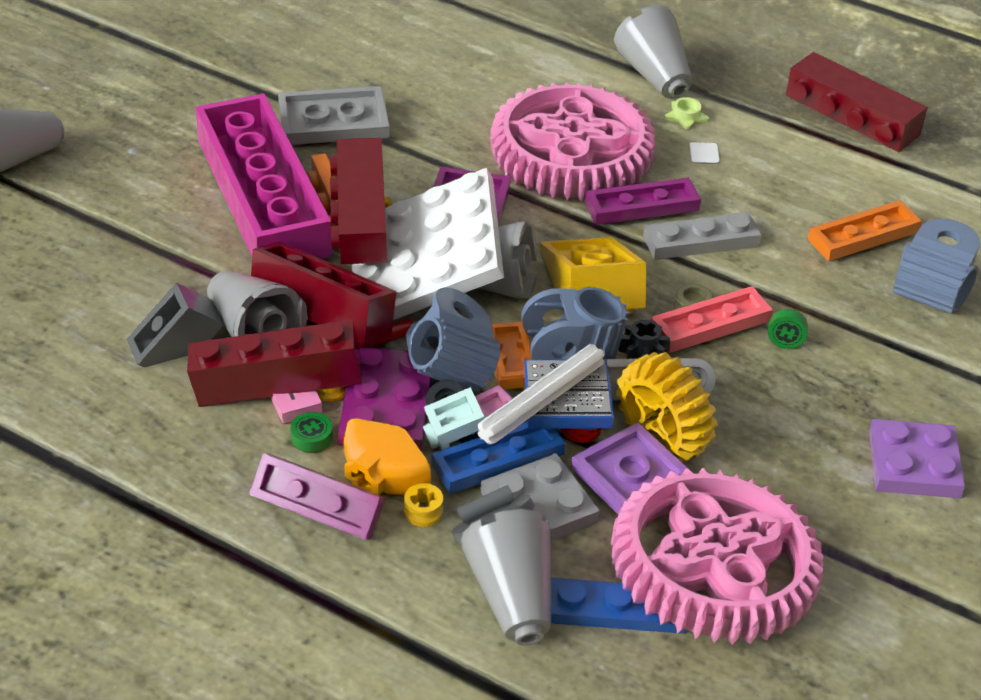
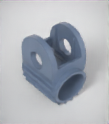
M934 219L925 222L919 228L911 243L906 241L893 285V292L950 314L956 312L969 296L978 275V266L974 265L980 246V239L977 233L969 226L951 219ZM944 236L951 237L958 242V244L947 245L942 243L938 238Z
M448 287L438 289L432 298V307L420 321L413 323L406 332L409 358L414 366L413 369L418 370V373L439 381L451 380L460 384L464 390L471 387L472 391L479 392L482 387L485 388L486 383L492 380V375L497 369L500 358V344L497 342V339L493 338V328L487 313L475 300L465 293ZM455 308L464 312L468 318H465L462 315H460L455 310ZM428 342L438 346L437 350L433 349Z
M585 287L580 290L554 288L534 295L527 301L521 312L523 328L533 338L530 346L532 359H569L589 344H594L598 349L603 350L605 354L603 359H615L628 320L629 311L625 310L627 304H623L620 301V297L614 296L611 292L596 287ZM560 309L564 311L563 316L556 321H545L542 319L543 315L549 310ZM573 346V348L566 353V350L569 347Z

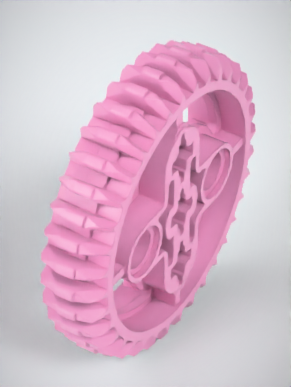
M567 82L564 85L551 83L549 87L539 85L537 90L527 88L525 94L516 93L515 98L507 99V103L500 106V111L495 114L490 137L494 161L498 163L499 170L505 171L506 176L514 178L515 185L525 184L526 191L535 189L538 191L539 196L546 193L550 194L552 199L560 196L565 197L566 201L569 198H578L582 201L585 198L586 191L639 183L642 176L647 175V171L651 167L656 148L654 127L651 125V119L646 117V111L639 109L637 103H630L629 97H619L616 91L609 93L606 91V87L597 89L593 87V84L581 86L580 83L568 85Z
M686 468L680 476L672 471L669 472L665 479L655 476L651 484L643 483L638 491H632L628 500L624 501L618 518L615 519L611 538L612 564L615 565L616 577L622 579L623 589L632 592L633 603H645L646 615L659 614L660 624L663 625L668 622L675 624L677 634L683 629L693 631L695 640L701 634L709 635L713 643L720 637H726L733 645L739 637H742L751 644L757 635L764 640H768L773 632L782 635L788 626L795 627L797 621L810 610L812 602L817 598L823 579L824 555L821 554L822 542L816 539V529L808 526V516L798 515L796 504L786 505L784 494L773 495L770 492V485L761 488L755 485L754 478L747 482L739 479L737 473L733 477L725 476L719 469L716 474H708L702 468L698 474H693ZM669 513L668 524L671 533L662 539L661 544L656 547L652 555L647 556L639 539L641 530L651 521ZM726 513L731 514V515H734V516H733V517H728ZM784 550L794 571L793 580L783 590L766 597L768 586L765 579L766 570H768L772 561L776 560L781 551ZM705 589L710 597L697 594L695 591Z

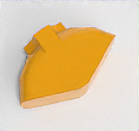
M351 419L347 422L344 436V455L347 462L344 464L345 477L354 486L380 495L382 492L389 495H405L407 489L419 483L431 484V470L428 461L405 429L395 425L363 419Z

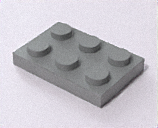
M381 86L278 93L281 126L291 145L324 142L337 143V139L390 138V126Z

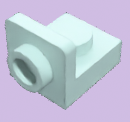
M471 387L425 406L424 409L430 423L424 425L423 429L432 450L440 447L441 450L450 448L449 443L479 431L478 424L485 417Z

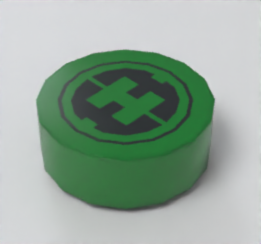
M784 309L772 315L768 325V336L774 345L784 349H792L802 345L806 340L808 323L802 313L792 309Z
M317 412L304 413L297 416L291 423V441L301 451H322L332 442L333 426L330 419L323 414Z

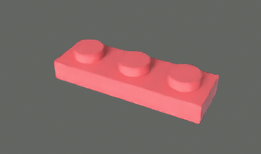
M751 286L652 316L651 321L662 326L661 336L670 337L668 352L671 353L767 323L772 317L773 309L756 289Z

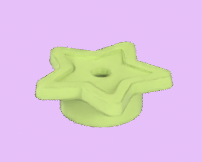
M689 97L672 101V111L665 114V120L679 122L686 130H689L694 123H707L709 117L701 112V103Z

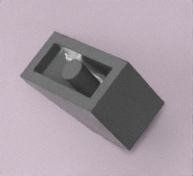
M175 283L130 334L127 342L137 364L142 367H148L188 356L189 343L211 340L223 327L224 323L212 299L179 283Z

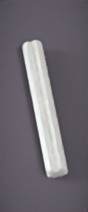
M594 344L587 345L478 424L480 439H484L488 444H495L602 366L605 355L603 350L598 349Z

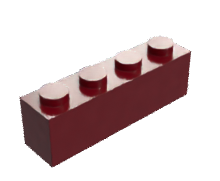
M812 52L790 68L785 96L897 152H900L921 135L927 106L815 52Z
M382 137L337 139V154H330L331 200H338L331 201V223L338 224L331 226L332 249H340L341 265L388 263Z
M281 241L253 249L251 276L286 285L295 290L306 304L308 320L317 324L353 320L359 346H370L375 341L392 336L397 291Z
M353 320L189 343L187 373L198 406L202 407L272 397L273 394L301 393L362 384V357Z

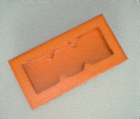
M522 321L491 324L493 338L497 339V342L500 344V358L497 369L494 371L497 385L501 386L504 390L525 388L524 359H532L529 336L523 328Z

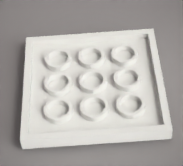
M484 168L474 173L465 174L457 180L439 187H432L422 194L407 200H400L392 206L385 208L388 263L352 264L353 273L397 291L393 320L432 306V298L440 288L448 287L466 293L504 278L494 184L488 169Z

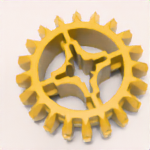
M653 352L633 361L628 365V368L622 371L623 375L617 380L619 389L616 391V395L622 401L618 408L625 414L624 423L630 426L637 422L640 423L681 462L697 457L705 451V448L710 446V442L716 437L714 429L718 425L717 420L712 416L716 408L709 403L708 398L711 394L705 392L702 388V379L697 380L693 376L691 366L684 368L679 357L671 359L670 355L666 352L662 354Z

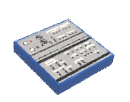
M524 359L525 390L568 359ZM603 359L604 363L602 366L527 420L528 428H541L544 430L554 428H583L587 430L613 428L614 415L607 359Z

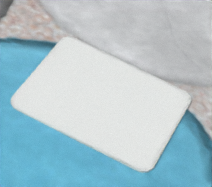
M690 143L692 162H720L716 143Z

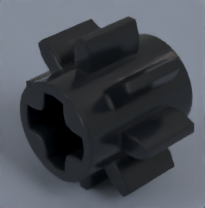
M638 320L632 326H625V332L618 351L627 353L626 359H638L653 352L657 354L668 353L670 337L661 336L662 326L651 320Z

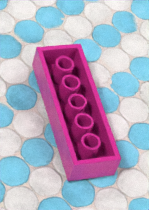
M265 93L196 106L198 142L251 257L253 249L280 241L321 259L331 257V220Z

